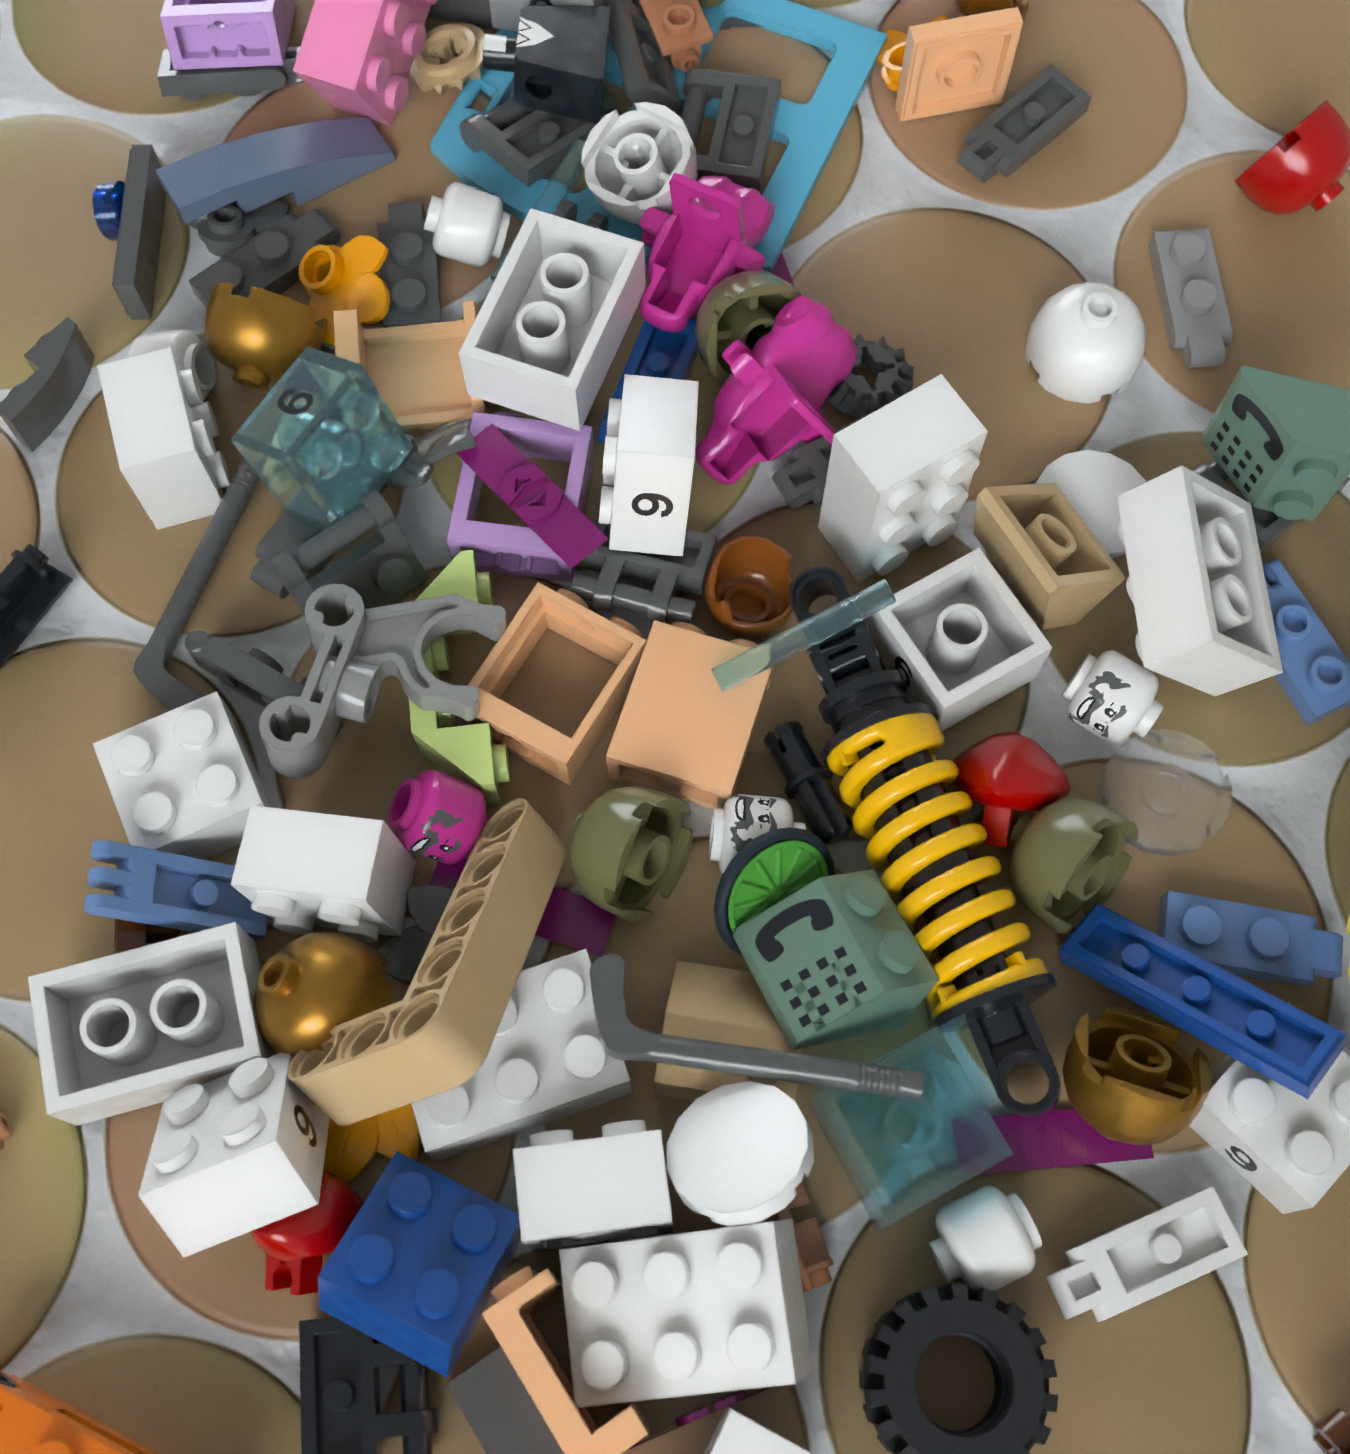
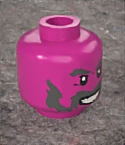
M426 770L417 775L415 779L407 778L404 780L394 794L388 814L390 827L395 828L396 837L407 850L449 865L463 860L473 850L485 823L490 818V815L486 814V799L479 787L435 770Z

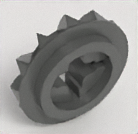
M859 333L854 339L859 353L852 371L847 378L832 389L827 398L830 404L841 413L861 419L912 391L914 366L908 365L905 360L904 349H893L888 346L884 336L877 341L864 340ZM861 363H866V366L870 367L871 372L877 374L873 391L870 389V384L866 383L864 376L858 375Z

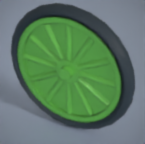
M793 827L774 829L749 842L731 860L721 877L716 891L714 916L715 924L722 940L732 951L742 955L732 936L737 927L816 879L835 875L834 861L830 851L818 836L805 829Z

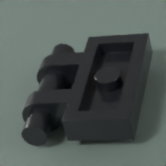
M335 1317L299 1321L302 1454H382L381 1439L401 1436L403 1454H433L432 1433L439 1432L438 1408H431L428 1367L383 1343H378V1340ZM399 1365L401 1412L380 1414L379 1367Z

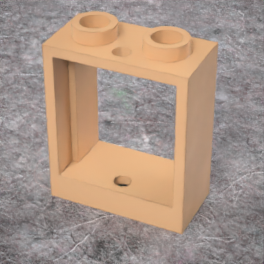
M538 582L468 684L475 686L479 691L480 711L474 720L466 721L461 718L463 725L489 723L495 744L506 743L507 751L570 786L627 698L646 644V639L642 638L640 631L626 620L618 617H611L608 620L589 610L587 603L575 593L563 588L554 591ZM547 628L618 665L572 738L500 699Z

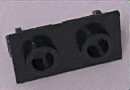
M30 544L22 552L14 550L11 554L12 561L0 574V669L73 581L70 576L48 564L49 558Z

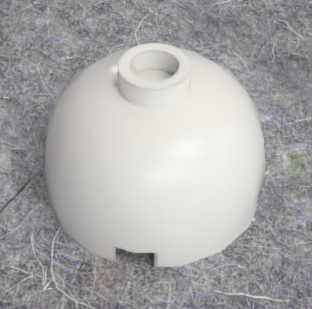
M650 102L634 103L637 110L628 111L620 116L617 110L605 115L590 131L582 149L581 163L585 169V180L595 200L617 220L639 225L643 213L648 208L653 207L670 215L673 213L669 181L674 173H679L695 181L697 179L696 148L682 118L668 107Z
M1094 282L1075 284L1064 288L1047 299L1032 322L1028 332L1025 358L1028 366L1031 360L1033 368L1039 373L1037 381L1048 392L1067 401L1086 404L1099 402L1103 395L1111 394L1118 390L1117 394H1119L1128 387L1143 360L1147 330L1137 305L1124 292L1108 284Z

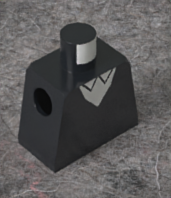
M526 6L520 12L517 37L485 34L483 69L514 73V101L519 106L598 124L601 120L610 7Z

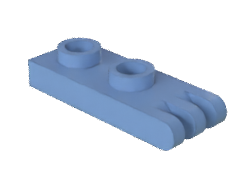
M1273 558L1262 563L1283 669V673L1275 675V678L1306 724L1310 725L1350 705V662L1282 563Z
M99 840L92 842L90 858L94 861L117 865L116 869L109 867L90 868L88 870L87 885L93 888L114 891V894L94 893L86 895L84 912L97 916L190 932H199L236 922L254 941L266 936L267 915L252 910V902L231 886L235 866L114 841Z

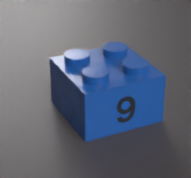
M396 1151L318 1276L319 1309L437 1373L448 1377L492 1297L491 1291L498 1286L517 1251L520 1237L519 1214Z

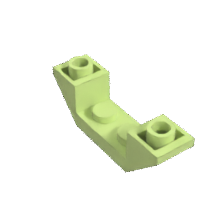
M473 550L460 551L416 600L458 594L469 600L494 606L490 572L478 571ZM457 630L440 636L431 643L424 655L425 667L435 678L440 680L439 671L450 670L446 636L477 632ZM409 699L411 732L420 754L446 774L479 787L488 806L501 804L499 783L510 781L509 757L506 743L495 744L490 724L480 723L455 726L453 714L421 710Z

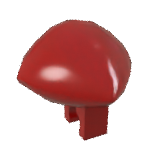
M1017 732L993 734L973 744L953 760L959 769L958 776L953 784L959 791L969 794L973 802L985 804L982 826L987 833L986 840L983 842L986 845L1006 848L1015 827L1017 810L1040 811L1043 807L1062 800L1071 791L1066 774L1054 758L1035 740Z
M323 1171L318 1205L250 1231L253 1240L266 1253V1290L275 1291L290 1288V1294L298 1296L319 1292L318 1276L322 1271L323 1255L334 1252L364 1204L358 1193L335 1174Z

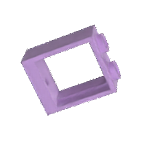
M165 0L160 19L173 69L284 65L296 0Z
M473 412L469 430L473 437L493 424L525 457L570 462L565 496L585 515L595 460L592 426L583 425L581 431H577L550 421L521 418L510 412H496L493 414ZM463 461L446 539L452 560L460 551L473 550L478 571L572 582L576 565L571 569L531 528L474 521L482 479Z

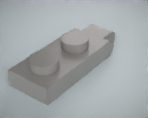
M1210 229L1153 232L1148 249L1170 349H1181L1186 368L1222 366L1226 356L1225 346L1231 344L1233 332Z

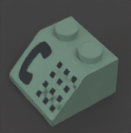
M1242 365L1203 432L1202 443L1247 501L1251 503L1252 507L1274 512L1277 516L1288 520L1305 519L1314 522L1350 475V389Z
M874 869L820 877L740 925L732 935L792 1050L901 1027L939 981L935 971Z

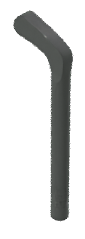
M251 442L241 461V465H239L232 482L215 511L155 630L135 661L133 672L139 682L170 711L205 696L173 677L168 670L169 661L184 627L233 534L250 497L257 487L261 475L268 465L272 450L261 443Z
M617 954L604 955L596 959L590 967L593 1008L601 1044L607 1055L617 1060L649 1061L848 1091L877 1093L878 1095L883 1094L884 1096L889 1095L903 1099L921 1100L924 1082L923 1071L879 1065L873 1066L872 1064L867 1065L866 1063L861 1064L853 1061L659 1034L638 1028L631 1024L626 1016L624 997L625 961Z

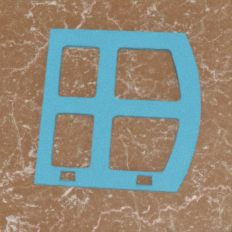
M724 0L718 6L702 8L714 39L726 18L737 17L763 26L760 28L828 50L834 54L810 102L797 104L780 98L772 140L783 143L787 148L763 193V196L774 204L775 212L763 242L755 247V250L762 253L765 257L762 270L771 273L877 64V58L887 41L888 34L788 0ZM499 29L496 35L517 37L518 32ZM608 39L604 81L623 87V77L618 58L611 46V39ZM713 41L701 44L702 55L700 65ZM668 55L681 105L674 111L675 113L678 110L684 109L686 96L682 90L686 73L676 69ZM481 68V79L467 81L430 142L431 153L462 182L498 195L502 200L503 210L522 221H525L530 208L552 214L560 201L567 199L577 203L578 212L575 222L585 225L588 219H590L591 214L598 212L609 219L607 232L642 242L641 236L644 229L637 224L617 220L595 200L588 185L580 193H571L549 180L541 178L527 187L484 151H472L462 139L459 129L460 123L475 113L483 116L507 101L514 89V73ZM480 91L493 96L484 113L471 108ZM713 98L707 102L704 116L716 120L721 99ZM634 103L629 111L637 110ZM644 244L645 265H648L652 248Z

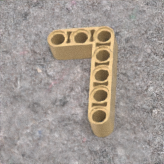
M519 798L505 804L485 823L404 999L335 1026L329 1031L333 1037L322 1044V1051L315 1049L307 1053L301 1049L291 1061L287 1071L288 1079L338 1125H349L452 1090L470 1079L484 1063L567 854L565 843L526 799Z

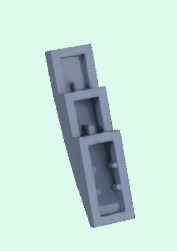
M369 117L314 121L260 132L210 147L158 168L155 171L165 192L185 224L232 202H235L242 215L287 194H290L297 206H300L395 161L392 150Z

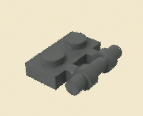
M598 513L594 525L608 540L583 559L582 567L600 571L599 577L576 572L570 591L584 600L592 601L594 609L612 612L614 607L646 614L647 621L652 623L656 620L667 624L668 620L692 624L697 601L677 597L675 594L679 590L701 596L709 567L715 555L717 536L686 529L683 556L609 550L611 524L599 523ZM623 577L654 584L653 591L623 584Z

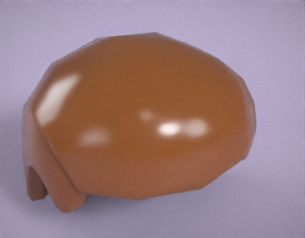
M742 535L723 544L709 567L705 581V599L716 622L722 624L726 630L742 637L766 636L786 625L793 610L789 599L790 588L794 581L791 572L792 557L789 552L763 536Z

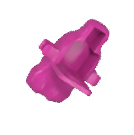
M679 173L673 174L669 181L673 213L670 215L651 207L645 210L639 221V226L644 229L641 240L645 245L652 248L647 265L648 282L650 285L644 291L639 304L641 317L647 323L663 331L679 333L685 329L690 319L698 312L709 290L725 277L747 270L763 271L762 267L765 263V257L762 253L756 251L755 247L763 242L774 217L775 206L756 189L737 185L727 177L703 176L695 181Z
M805 296L797 297L781 309L775 318L771 332L759 338L752 350L741 340H736L723 352L722 357L731 366L732 373L726 379L717 395L712 425L704 439L695 449V457L698 464L717 482L729 485L734 484L753 465L758 462L776 460L801 439L807 444L820 437H824L832 445L833 436L836 432L821 412V409L832 389L851 373L859 351L851 337L850 331L844 325L835 322L830 310L824 304Z

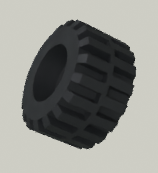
M948 1284L934 1286L907 1295L897 1301L896 1306L889 1312L883 1313L874 1325L876 1330L872 1338L865 1342L862 1356H865L863 1372H859V1389L864 1390L866 1405L862 1406L867 1421L873 1423L879 1434L877 1439L887 1451L893 1454H1030L1029 1451L1035 1443L1045 1445L1052 1430L1044 1425L1048 1411L1057 1412L1059 1396L1050 1394L1049 1378L1057 1377L1054 1359H1045L1040 1346L1047 1343L1039 1328H1029L1023 1321L1026 1313L1015 1303L1006 1304L998 1299L999 1293L984 1287L979 1288L975 1293L968 1287V1284ZM960 1336L971 1340L984 1352L993 1370L995 1391L991 1407L984 1418L968 1430L952 1431L938 1426L926 1416L917 1398L915 1373L918 1361L926 1347L942 1337Z

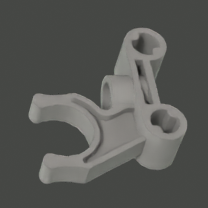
M344 584L321 586L310 595L305 605L304 612L311 642L317 655L300 697L286 696L276 699L267 705L260 715L259 729L271 765L278 773L290 778L306 777L319 770L327 759L341 719L346 718L365 724L368 723L376 708L382 681L388 676H395L401 681L405 694L421 710L440 711L459 716L466 721L474 720L480 711L478 689L473 685H451L435 678L425 667L424 655L433 641L443 634L457 630L475 631L493 641H498L506 630L505 609L500 605L481 604L458 594L365 609L362 597L353 588Z

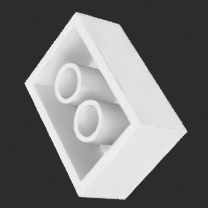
M530 208L458 353L468 395L581 431L646 289L644 243Z
M942 374L835 433L833 436L818 529L857 582L862 581L875 572L880 576L892 572L907 559L911 551L925 543L929 546L940 544L950 537L959 525L957 521L963 503L969 496L968 489L974 471L979 466L980 461L978 459L988 431Z
M1179 466L1118 495L1117 500L1121 519L1118 523V535L1126 551L1129 570L1126 586L1128 595L1135 608L1138 627L1135 644L1138 655L1143 661L1144 668L1215 697L1283 673L1251 503L1184 466Z
M236 922L28 977L47 1115L75 1126L164 1102L165 1099H168L176 1091L187 1085L195 1083L205 1084L234 1072L240 1065L258 1057L266 1059L276 1055L277 1053L265 1043L258 1028L255 998L261 969L255 941Z
M586 949L522 970L490 1051L478 1071L465 1083L452 1090L411 1103L425 1153L436 1162L632 1093L631 1082L624 1060H617L608 1056L601 1044L590 984L591 962Z
M793 1218L559 1250L576 1408L797 1384L815 1373Z

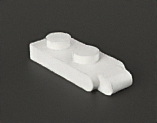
M1211 1186L1065 1251L1071 1266L1047 1276L1046 1279L1065 1319L1092 1309L1097 1322H1100L1248 1255L1216 1190Z

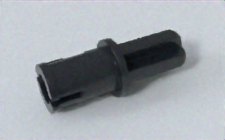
M791 721L779 725L775 729L781 739H777L773 732H769L764 738V744L771 751L787 782L785 787L786 796L789 799L797 800L812 831L826 846L842 841L849 836V832L853 829V823L830 783V780L833 778V772L828 766H821L803 732L801 723Z

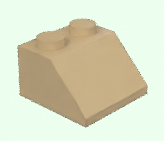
M1056 483L986 486L977 495L974 535L985 549L987 559L996 571L1005 577L1020 598V604L1042 630L1075 625L1126 579Z
M677 960L662 1034L802 1054L803 1048L792 1050L752 972ZM657 1063L654 1090L655 1095L695 1101L700 1096L722 1085L752 1081L775 1086L796 1100L798 1083Z

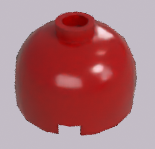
M1326 100L1234 181L1250 201L1261 210L1269 213L1292 215L1308 205L1315 212H1318L1345 189L1338 180L1350 167V129L1339 112Z

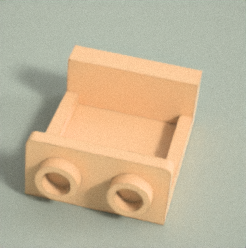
M474 300L463 301V320L364 330L357 309L333 311L338 413L349 443L388 440L403 435H411L412 437L424 436L432 429L449 421L472 418L473 412L487 414V406L497 405L468 395L458 354L477 317Z
M654 620L606 754L608 778L634 786L641 785L658 789L680 800L710 809H723L727 799L736 794L739 773L766 690L769 689L773 678L776 655L766 653L760 645L748 640L733 639L728 642L705 635L703 630L686 622L666 624Z
M530 1266L519 1270L491 1291L497 1303L482 1313L483 1317L564 1454H622L647 1436L650 1426L635 1402L599 1428L586 1407L576 1408L573 1385L532 1319V1311L561 1291L563 1285L558 1276L549 1269L537 1274L536 1270H531Z

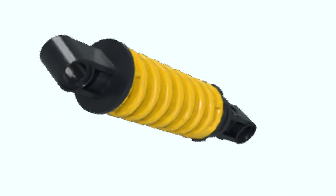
M827 567L809 568L800 573L793 581L789 599L807 641V645H805L827 695L820 702L818 709L823 721L831 725L835 733L825 743V747L820 752L825 766H828L838 776L843 777L839 786L840 796L847 805L856 808L852 818L854 830L864 839L870 840L866 847L868 864L879 871H885L880 878L882 884L893 902L899 903L897 906L898 912L903 917L939 978L937 984L925 997L932 1011V1028L936 1034L970 1029L996 1094L1003 1105L1014 1114L1024 1118L1044 1116L1053 1110L1060 1099L1061 1081L1029 1004L1057 986L1055 977L1052 973H1048L1044 961L1040 958L1025 960L1022 951H1018L1009 957L1006 955L1005 951L1027 942L1030 939L1031 932L1026 924L1020 922L998 930L995 929L991 918L1003 914L1014 907L1016 898L1012 891L1000 889L982 896L979 893L977 886L995 878L1001 871V864L993 856H984L977 859L974 856L972 850L983 844L987 833L980 824L971 823L963 826L960 824L959 818L967 814L972 808L973 801L971 796L963 791L946 792L945 787L955 781L959 769L953 761L947 759L936 760L934 755L941 749L945 739L937 722L939 716L935 707L922 704V702L908 703L905 695L907 684L902 673L897 670H886L865 620L861 621L843 578L836 571ZM825 595L837 597L835 605L829 611L822 614L809 612L811 604L817 598ZM983 970V975L978 976L977 972ZM1033 1065L1039 1067L1047 1074L1049 1080L1048 1091L1039 1102L1022 1104L1011 1097L1008 1082L1011 1074L1018 1067Z

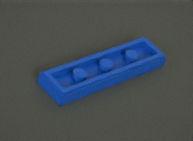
M1097 902L1059 948L1060 961L1307 1100L1345 1048L1346 1033Z

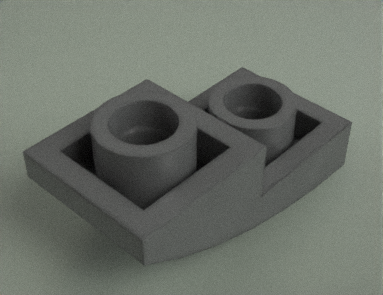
M68 317L51 332L44 334L37 341L36 345L24 354V357L35 373L23 383L15 386L8 396L0 402V416L17 440L32 452L49 437L70 411L87 381L95 358L76 323Z

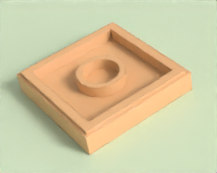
M1018 7L909 26L895 103L899 121L914 120L1002 103L1023 26V19Z

